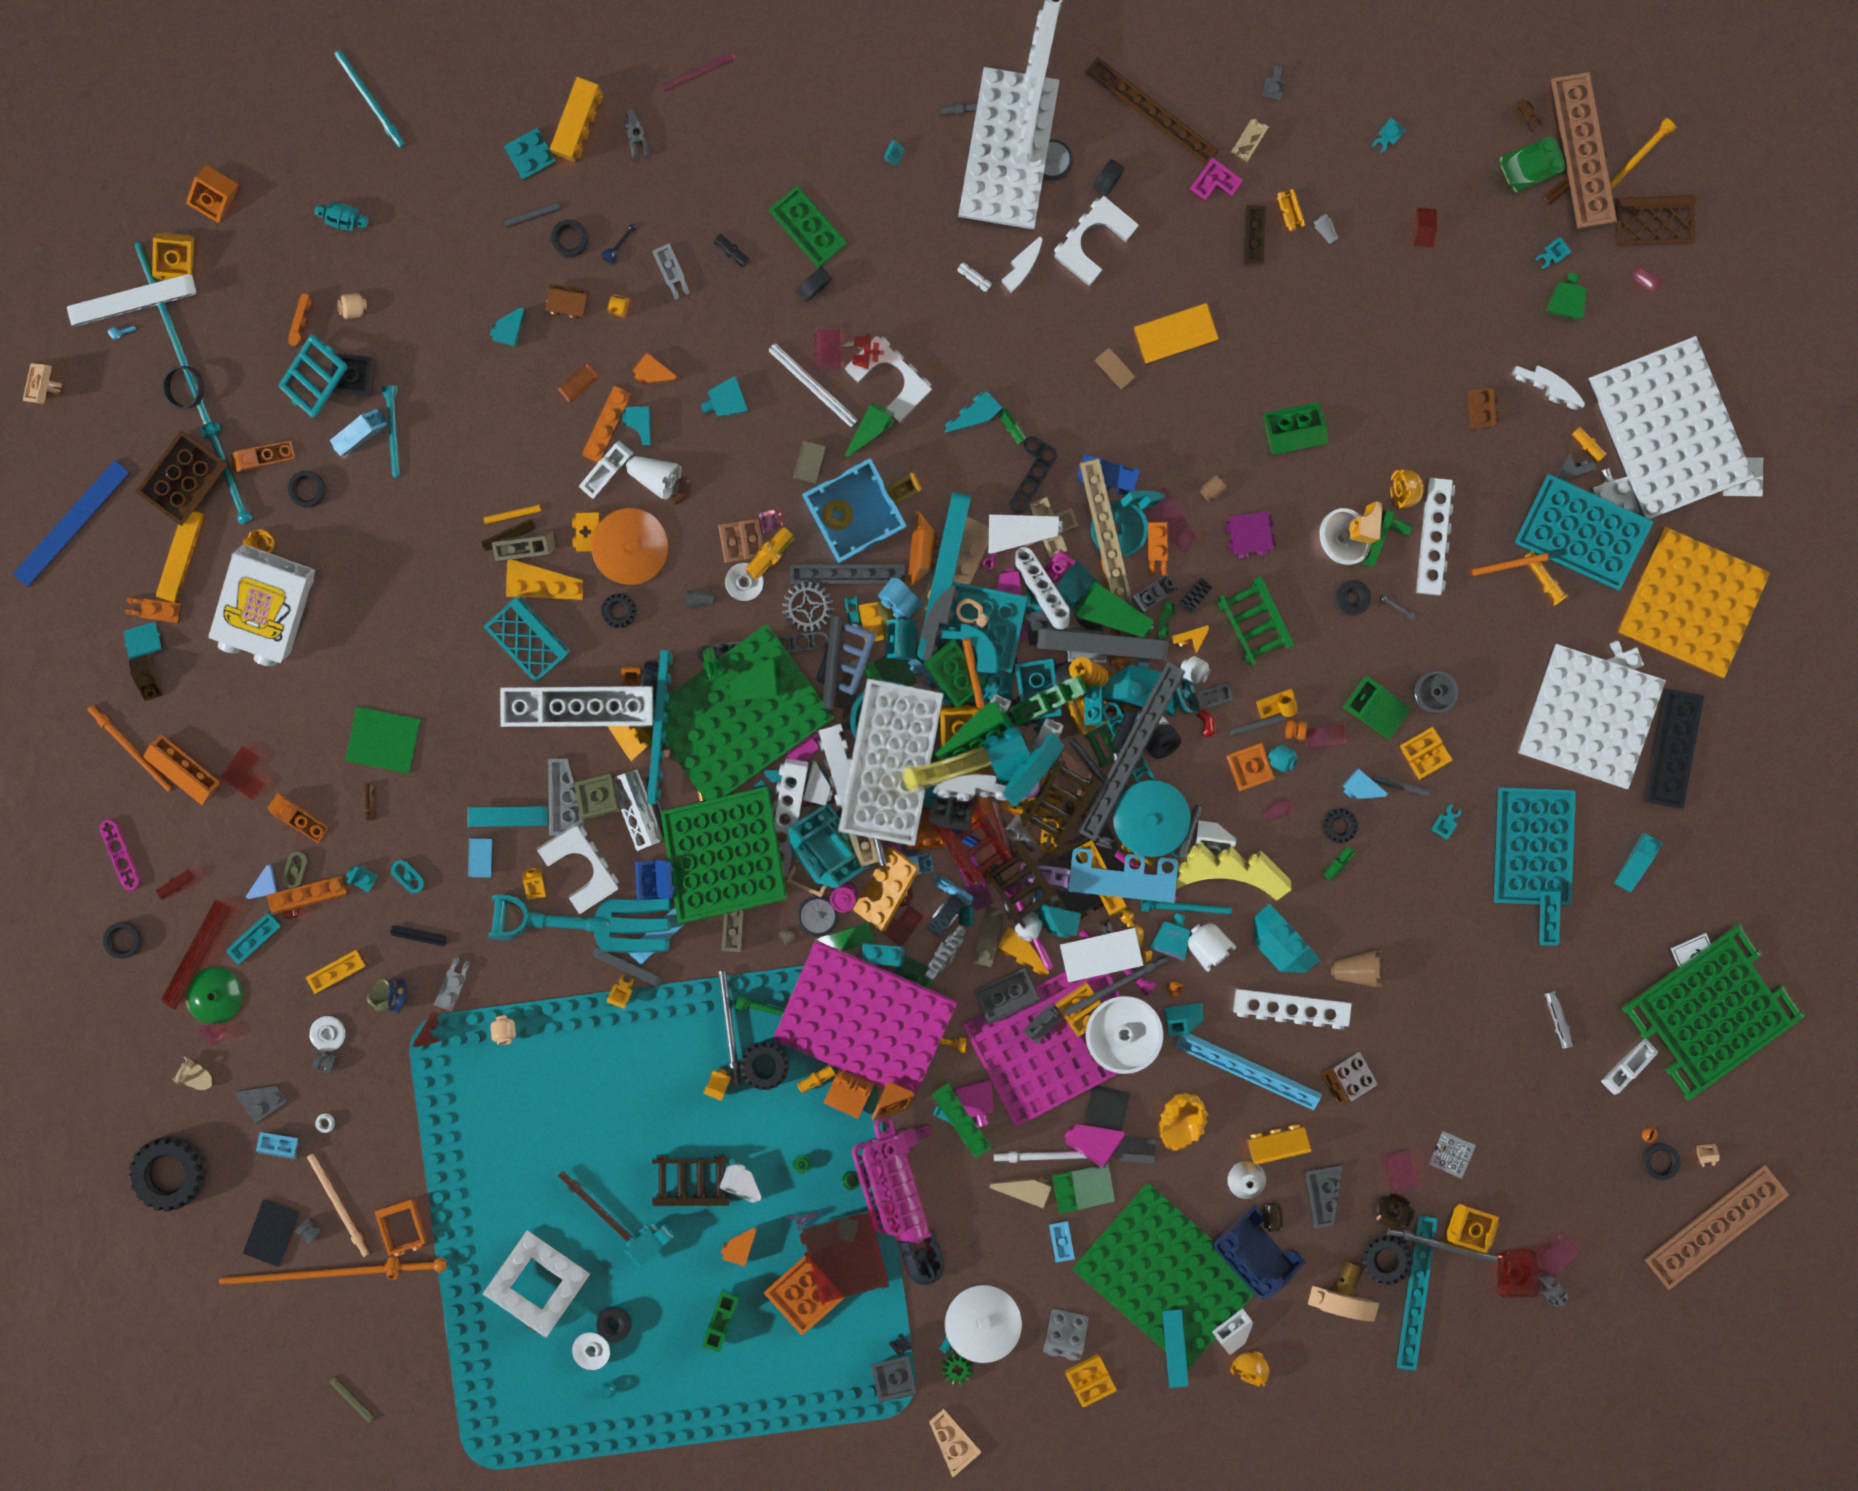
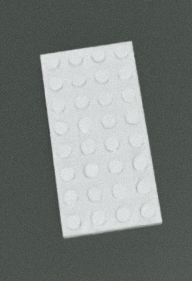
M984 67L958 217L1034 230L1059 86L1058 79L1044 78L1027 164L1019 163L1020 157L1016 155L1020 139L1024 140L1020 136L1023 122L1028 121L1024 119L1027 103H1031L1028 101L1030 89H1027L1028 82L1024 81L1026 74Z
M867 679L839 832L915 846L925 789L916 793L908 790L903 775H905L904 769L930 764L943 693Z

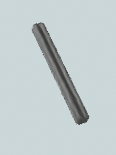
M832 616L830 623L822 705L824 709L828 710L834 708L842 629V617Z

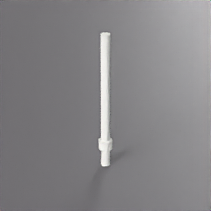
M1009 1151V1153L994 1154V1161H1009V1163H1017V1161L1087 1158L1077 1151L1030 1153Z

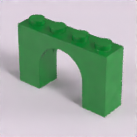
M948 1080L932 1091L933 1098L975 1159L992 1148L991 1142L970 1117Z

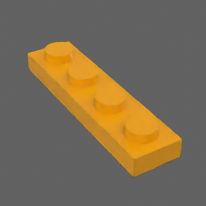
M1092 840L1078 847L1092 851L1091 868L1107 870ZM1085 852L1078 853L1082 863H1086L1088 855ZM1099 895L1110 917L1127 908L1122 897Z

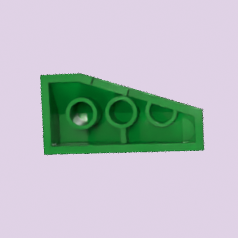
M996 701L988 703L936 753V756L943 761L967 753L969 749L983 747L982 741L987 740L990 736H996L1009 728L1015 727L1004 709Z

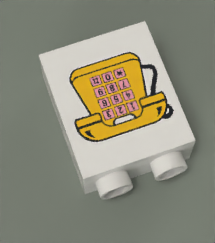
M243 544L232 555L208 638L219 641L217 647L222 651L238 654L240 650L255 654L254 661L261 665L273 667L276 666L277 662L282 663L291 654L315 569Z

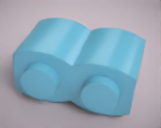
M891 578L878 595L881 599V604L891 609L896 619L910 620L922 605L920 599L898 578Z

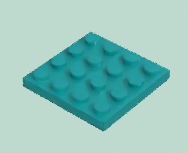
M953 581L952 585L956 586L955 590L958 591L956 602H952L951 609L954 610L952 621L943 624L942 630L946 631L947 627L958 628V632H961V624L965 623L956 616L955 608L959 601L967 598L978 602L983 608V614L988 617L987 623L983 627L978 626L977 623L969 626L984 632L995 645L999 658L998 670L1012 673L1028 597ZM966 603L961 607L960 614L962 617L972 621L978 618V609L972 604ZM940 638L938 651L952 639ZM955 640L965 653L963 640ZM972 645L975 664L977 665L978 656L975 648Z

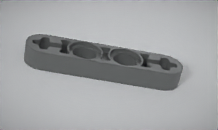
M597 946L592 953V956L657 987L660 986L663 980L661 976L615 954L602 952Z

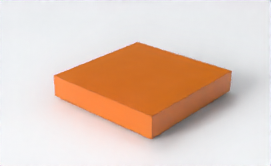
M1263 743L1226 755L1239 792L1275 779Z

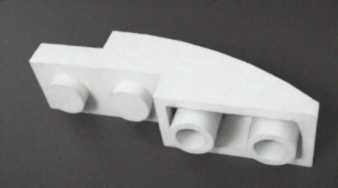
M1538 365L1534 368L1533 372L1519 366L1514 367L1512 375L1516 376V380L1523 383L1530 381L1534 383V387L1543 390L1546 387L1545 396L1549 397L1548 400L1555 403H1560V401L1567 403V407L1574 410L1584 407L1585 403L1580 395L1565 380L1553 372Z
M990 775L955 777L937 784L933 792L943 798L957 797L960 801L971 800L975 793L980 797L993 796L997 800H1007L1002 794L1007 786L995 784L996 776Z

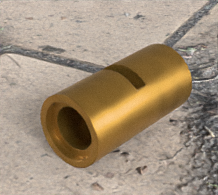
M1347 1260L1333 1292L1352 1296L1364 1268Z

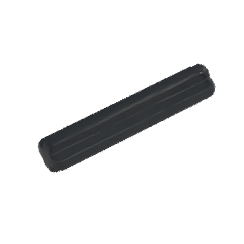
M394 925L390 930L391 936L428 944L445 946L447 942L446 936Z

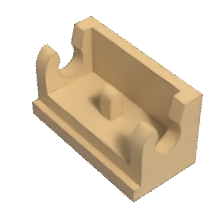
M1251 119L1231 153L1248 162L1269 126L1258 123L1256 119Z

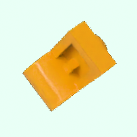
M1292 688L1256 701L1261 719L1281 713L1284 717H1292L1298 711V705Z

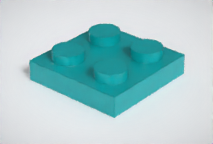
M538 128L531 130L504 146L522 180L529 178L556 162Z

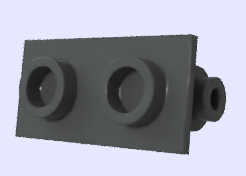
M1049 1004L1023 1032L1037 1044L1063 1016Z
M1540 1270L1537 1273V1277L1530 1279L1534 1288L1547 1298L1546 1300L1550 1305L1556 1308L1565 1305L1564 1302L1569 1298L1567 1292L1559 1284H1556L1554 1287L1551 1286L1555 1280L1547 1271Z

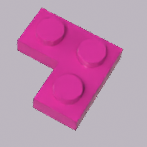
M1211 158L1189 189L1204 200L1207 199L1216 185L1232 196L1243 180L1214 158Z

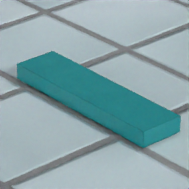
M1182 1309L1162 1310L1169 1388L1187 1387L1189 1384Z

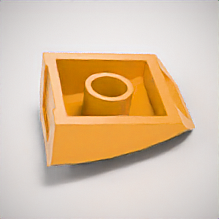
M166 232L156 234L153 237L152 276L164 281L183 275H192L194 237Z
M969 704L961 705L959 708H956L954 705L941 706L938 719L941 748L979 711L977 706Z
M1459 1204L1454 1208L1448 1230L1446 1231L1447 1240L1457 1245L1488 1253L1499 1226V1217Z

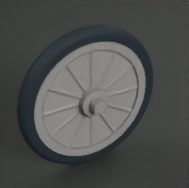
M1049 139L1043 177L1058 179L1066 175L1071 169L1073 155L1070 148L1064 142L1057 139Z
M812 896L801 904L798 911V921L806 933L812 936H824L835 928L838 922V911L834 910L831 906L830 899L824 896Z

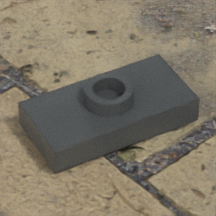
M1229 682L1192 693L1197 711L1234 701Z

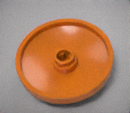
M624 508L609 513L599 522L592 536L591 551L597 568L604 576L619 584L636 585L650 580L661 570L667 558L668 540L664 528L653 515L636 508Z

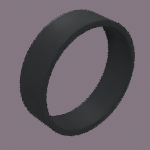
M189 366L174 367L166 373L162 383V391L166 401L171 406L178 409L195 407L201 402L205 392V384L201 374L196 369ZM180 369L189 371L197 383L196 397L187 406L177 403L170 391L171 379Z

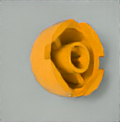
M1403 469L1393 472L1391 481L1394 480V487H1390V493L1394 505L1399 506V508H1408L1420 502L1425 492V484L1421 477L1411 470Z
M1257 1351L1240 1354L1236 1357L1230 1369L1233 1375L1238 1373L1241 1375V1380L1256 1386H1260L1261 1383L1265 1386L1270 1373L1269 1365L1263 1359V1354Z

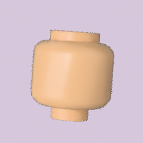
M359 293L344 294L341 296V300H338L339 314L343 315L345 319L361 318L363 311L367 310L366 299H362Z
M498 1016L491 1023V1037L494 1042H497V1045L511 1044L512 1040L516 1038L515 1022L512 1019H508L507 1016Z

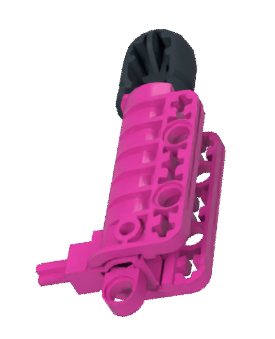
M878 1118L874 1122L876 1137L858 1143L852 1149V1156L871 1220L876 1232L880 1234L888 1233L895 1236L896 1240H900L898 1244L900 1250L903 1251L902 1257L909 1277L917 1284L929 1285L935 1283L942 1276L944 1261L939 1244L935 1243L937 1240L935 1231H929L906 1153L910 1152V1147L919 1145L918 1140L931 1136V1129H929L928 1125L917 1129L908 1127L895 1131L890 1119ZM882 1121L888 1124V1128L884 1132L879 1129ZM860 1148L863 1149V1156L857 1154ZM864 1166L866 1167L868 1176H865L863 1174ZM870 1187H872L873 1193L868 1191ZM875 1203L877 1204L879 1210L878 1213L874 1210ZM922 1239H925L924 1243L927 1246L928 1253L923 1248L916 1251L915 1257L911 1243L914 1242V1245L922 1243Z

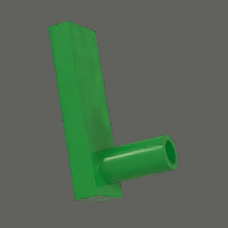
M1383 510L1380 540L1371 543L1370 551L1365 557L1363 564L1369 567L1375 566L1389 528L1409 535L1412 525L1394 518V512Z

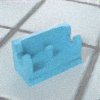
M469 838L468 877H491L492 839Z
M260 1132L256 1151L260 1154L296 1160L297 1147H299L298 1138Z

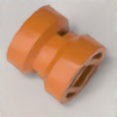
M1287 720L1285 739H1292L1294 737L1298 740H1305L1307 722L1300 721L1296 723L1293 720Z

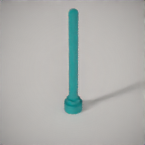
M382 386V394L387 399L392 475L394 478H398L400 476L394 402L398 391L397 386Z
M1141 899V912H1149V910L1153 909L1231 914L1233 912L1232 907L1168 903Z

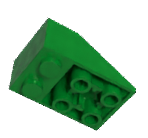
M1368 676L1362 678L1342 706V708L1387 740L1391 739L1411 710Z

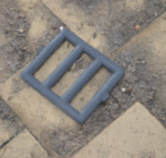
M842 621L841 630L867 638L863 649L840 641L841 650L860 656L857 668L838 661V669L854 676L850 686L836 681V691L839 692L841 690L854 695L860 683L876 635L873 632L862 629V626L854 623L851 625ZM828 646L816 680L822 684H825Z

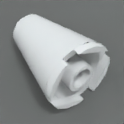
M634 456L626 464L629 475L658 497L665 500L671 497L676 489V486H674L675 480H679L681 476V466L677 463Z
M1241 1161L1235 1164L1228 1175L1230 1190L1234 1195L1242 1199L1257 1197L1266 1185L1265 1172L1258 1164L1255 1165L1252 1161ZM1248 1181H1252L1250 1185H1246Z

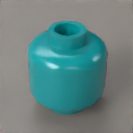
M1283 744L1272 748L1268 756L1271 759V766L1282 772L1293 770L1298 761L1296 751Z

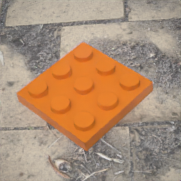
M808 1254L804 1255L764 1291L769 1300L801 1335L805 1334L845 1298L842 1292Z

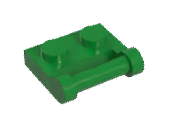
M1107 723L1084 735L1086 739L1088 738L1097 756L1100 768L1114 762L1113 753L1120 752V749L1111 745L1114 737ZM1117 724L1114 726L1115 732H1117V730H1118V729H1116ZM1098 733L1101 734L1111 755L1107 759L1095 737Z

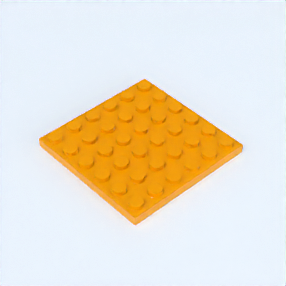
M1663 527L1618 633L1716 676L1725 678L1770 572L1672 529Z

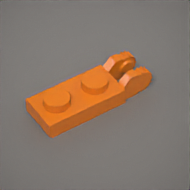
M302 293L288 336V342L292 347L299 345V341L302 338L299 331L305 327L307 319L304 318L305 311L310 310L312 304L308 294Z
M1148 522L1150 575H1155V560L1162 561L1161 573L1162 575H1167V561L1169 559L1168 522Z
M127 598V602L130 604H141V610L139 612L128 609L125 610V614L179 623L181 604L143 598L142 600Z

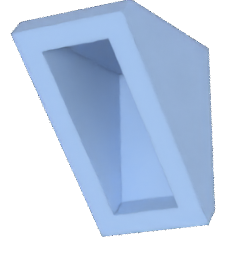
M266 865L246 897L248 899L278 892L272 865Z

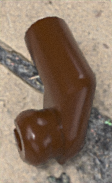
M681 477L678 480L680 484L679 492L671 496L675 505L690 495L692 484L687 477Z

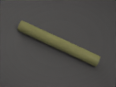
M335 1377L329 1381L368 1423L375 1418Z

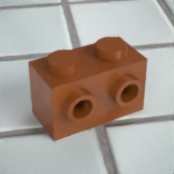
M550 284L545 311H549L553 315L568 314L571 318L583 317L588 290Z

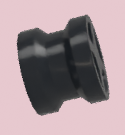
M902 1333L898 1335L896 1340L889 1342L899 1357H902L905 1351L913 1348Z

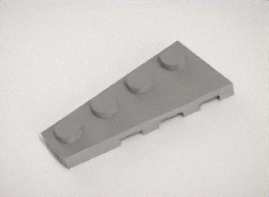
M548 759L549 836L558 835L575 823L578 826L582 825L586 831L585 823L580 817L576 789L568 759Z

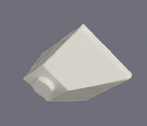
M1198 820L1193 846H1197L1202 842L1217 857L1222 850H1227L1231 846L1234 848L1236 839L1218 823Z

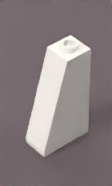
M989 515L988 554L1058 537V532H1062V521H1059L1058 516Z

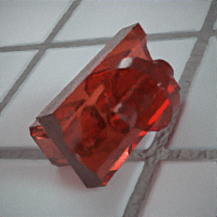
M865 333V336H855L854 347L864 348V355L853 354V365L863 367V370H869L870 355H873L872 362H878V355H884V351L879 350V343H874L873 350L871 349L872 335Z

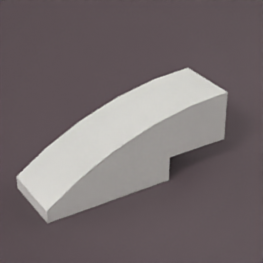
M1041 237L1037 238L1011 261V265L1015 269L1002 279L1003 285L1011 294L1021 285L1035 264L1042 244Z
M621 441L616 442L579 487L594 499L626 464L634 452Z
M1643 1039L1601 1082L1614 1095L1620 1093L1658 1054V1051L1647 1039Z

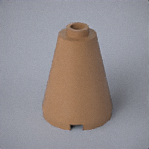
M1373 950L1335 960V963L1331 965V975L1335 976L1336 980L1383 988L1380 980H1384L1383 959H1379V954H1382V950Z

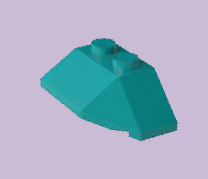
M1128 665L1108 678L1103 689L1102 699L1143 709L1162 673ZM1175 694L1168 704L1164 715L1175 717L1178 704Z
M1269 903L1255 915L1254 944L1280 972L1307 973L1321 960Z

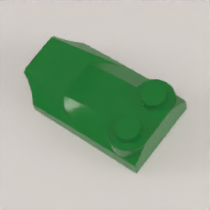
M1551 136L1500 157L1502 162L1500 164L1509 186L1513 187L1515 193L1566 171L1565 158L1557 141Z

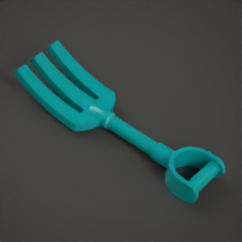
M509 895L492 896V901L495 904L492 932L488 933V938L493 940H515L522 936L527 927H554L594 932L596 943L602 952L647 953L669 951L670 941L667 939L610 937V934H641L670 931L671 920L618 918L612 917V914L670 911L673 907L672 899H606L598 908L595 917L581 918L527 912L524 903L517 897ZM507 904L518 907L524 914L522 924L510 932H504Z

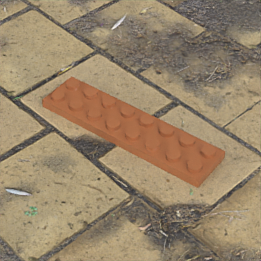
M1590 72L1552 78L1551 85L1577 228L1581 229L1616 223V214Z
M1764 1164L1644 1260L1664 1286L1670 1290L1788 1197L1789 1194Z

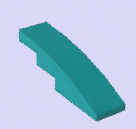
M1048 734L1040 749L1033 750L1026 764L1019 765L1002 793L1013 806H1017L1037 785L1065 747L1055 734Z
M468 807V827L548 826V807Z

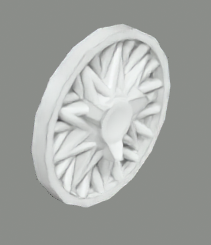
M323 1016L317 1019L310 1029L312 1044L317 1049L325 1052L338 1049L346 1037L343 1023L332 1016Z

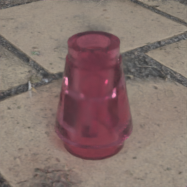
M1639 266L1632 275L1647 291L1651 290L1654 292L1662 281L1658 274Z
M1285 797L1278 799L1263 811V814L1269 822L1270 820L1290 815L1289 813L1293 809Z

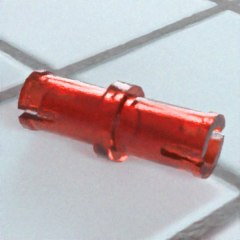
M187 869L177 877L170 878L168 883L156 890V893L161 900H164L175 891L179 892L181 887L195 878L192 872Z

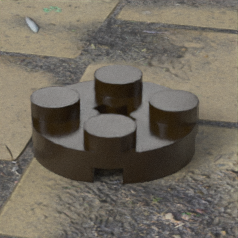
M1390 1194L1386 1197L1384 1195L1376 1206V1218L1379 1222L1391 1228L1403 1231L1412 1223L1415 1217V1210L1409 1206L1410 1202L1401 1195Z

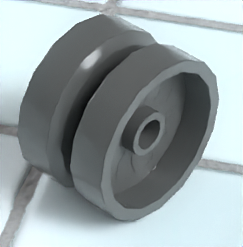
M1443 671L1425 673L1417 680L1414 686L1416 703L1421 709L1430 713L1448 711L1458 699L1459 689L1457 682L1451 675ZM1436 688L1439 689V690H1438V693H1439L1438 696H1437V695H1434V693H1433L1434 689H1436Z

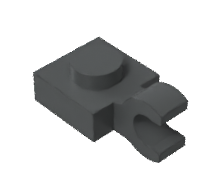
M1275 64L1272 78L1266 77L1262 97L1281 100L1285 81L1280 80L1283 66Z

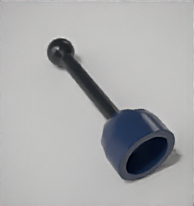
M630 224L628 231L613 249H605L600 256L613 265L617 259V249L629 234L636 230V225Z

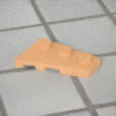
M944 1408L929 1420L952 1477L957 1475L982 1453Z

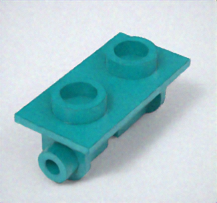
M1102 685L1086 687L1088 692L1084 694L1085 725L1094 724L1097 727L1102 726L1104 722L1102 719Z

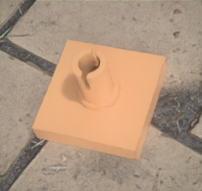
M30 363L23 401L44 404L46 392L56 395L60 393L59 389L53 387L61 388V383L49 381L52 366Z

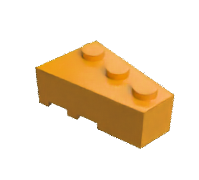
M607 726L630 761H633L652 745L653 729L650 726Z

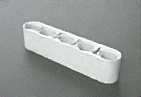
M1027 547L1019 548L1016 551L1015 560L1017 570L1052 625L1057 629H1065L1069 625L1070 610L1032 550Z

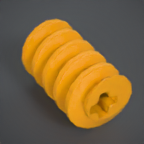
M1086 657L1074 659L1069 666L1070 675L1072 677L1080 675L1083 683L1089 687L1102 685L1103 688L1108 680L1107 670Z

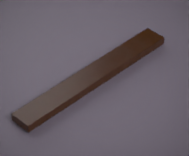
M1099 57L1096 58L1086 71V74L1205 166L1219 152L1213 145Z

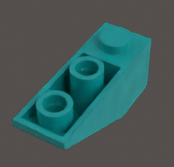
M987 391L984 394L980 392L973 399L975 402L970 407L966 405L959 412L961 415L956 420L952 418L945 425L947 427L945 433L948 434L988 423L1002 410V407Z

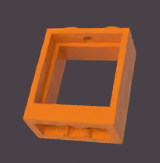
M414 1198L374 1211L388 1255L394 1254V1257L405 1254L407 1249L412 1248L415 1251L424 1248L423 1244L427 1242V1238ZM410 1208L420 1239L394 1247L384 1216Z

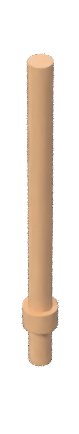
M314 1153L309 1155L307 1159L351 1234L353 1244L357 1245L363 1257L370 1254L363 1242L364 1238L361 1232L358 1233Z

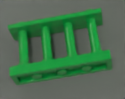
M1261 576L1253 580L1254 584H1252V587L1226 600L1221 595L1219 596L1220 600L1217 601L1220 610L1226 612L1245 651L1242 655L1246 663H1251V665L1256 664L1254 658L1280 645L1281 647L1285 646L1286 649L1294 646ZM1253 594H1260L1263 601L1259 605L1235 617L1233 616L1229 606ZM1262 611H1268L1271 617L1268 619V622L1246 633H1241L1238 623ZM1271 628L1273 630L1277 629L1279 633L1277 639L1250 651L1246 643L1247 640Z

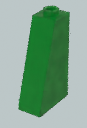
M1097 582L1092 584L1074 611V614L1079 618L1144 637L1145 634L1148 635L1154 627L1152 625L1154 621Z

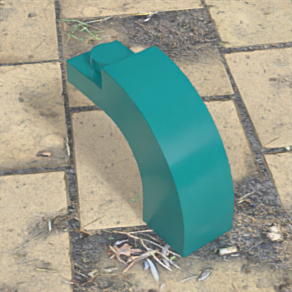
M961 624V632H958V628L947 627L946 631L941 630L942 639L963 640L970 638L971 644L978 656L977 672L998 674V653L995 645L984 632L965 624Z

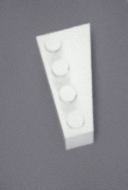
M839 724L819 730L821 741L818 742L821 752L825 751L827 757L824 759L826 769H830L832 774L829 777L832 788L836 787L837 795H834L837 806L841 805L843 809L852 758L843 728Z

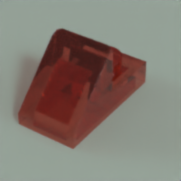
M436 1012L430 1014L414 1041L413 1047L416 1048L443 1041L442 1038L431 1032L432 1030L435 1031L441 1022L438 1020L439 1014Z

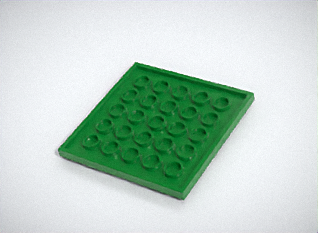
M766 786L661 812L667 857L673 866L671 879L674 885L673 895L678 924L690 923L788 900L769 787Z

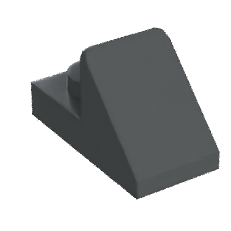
M1570 453L1567 455L1557 477L1565 480L1594 471L1596 466L1594 462L1589 463L1586 460L1577 463L1578 467H1575L1572 454Z

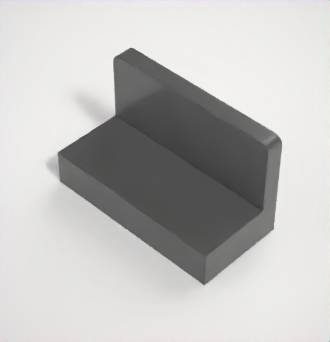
M1125 1136L1116 1150L1115 1159L1117 1161L1155 1164L1156 1140Z

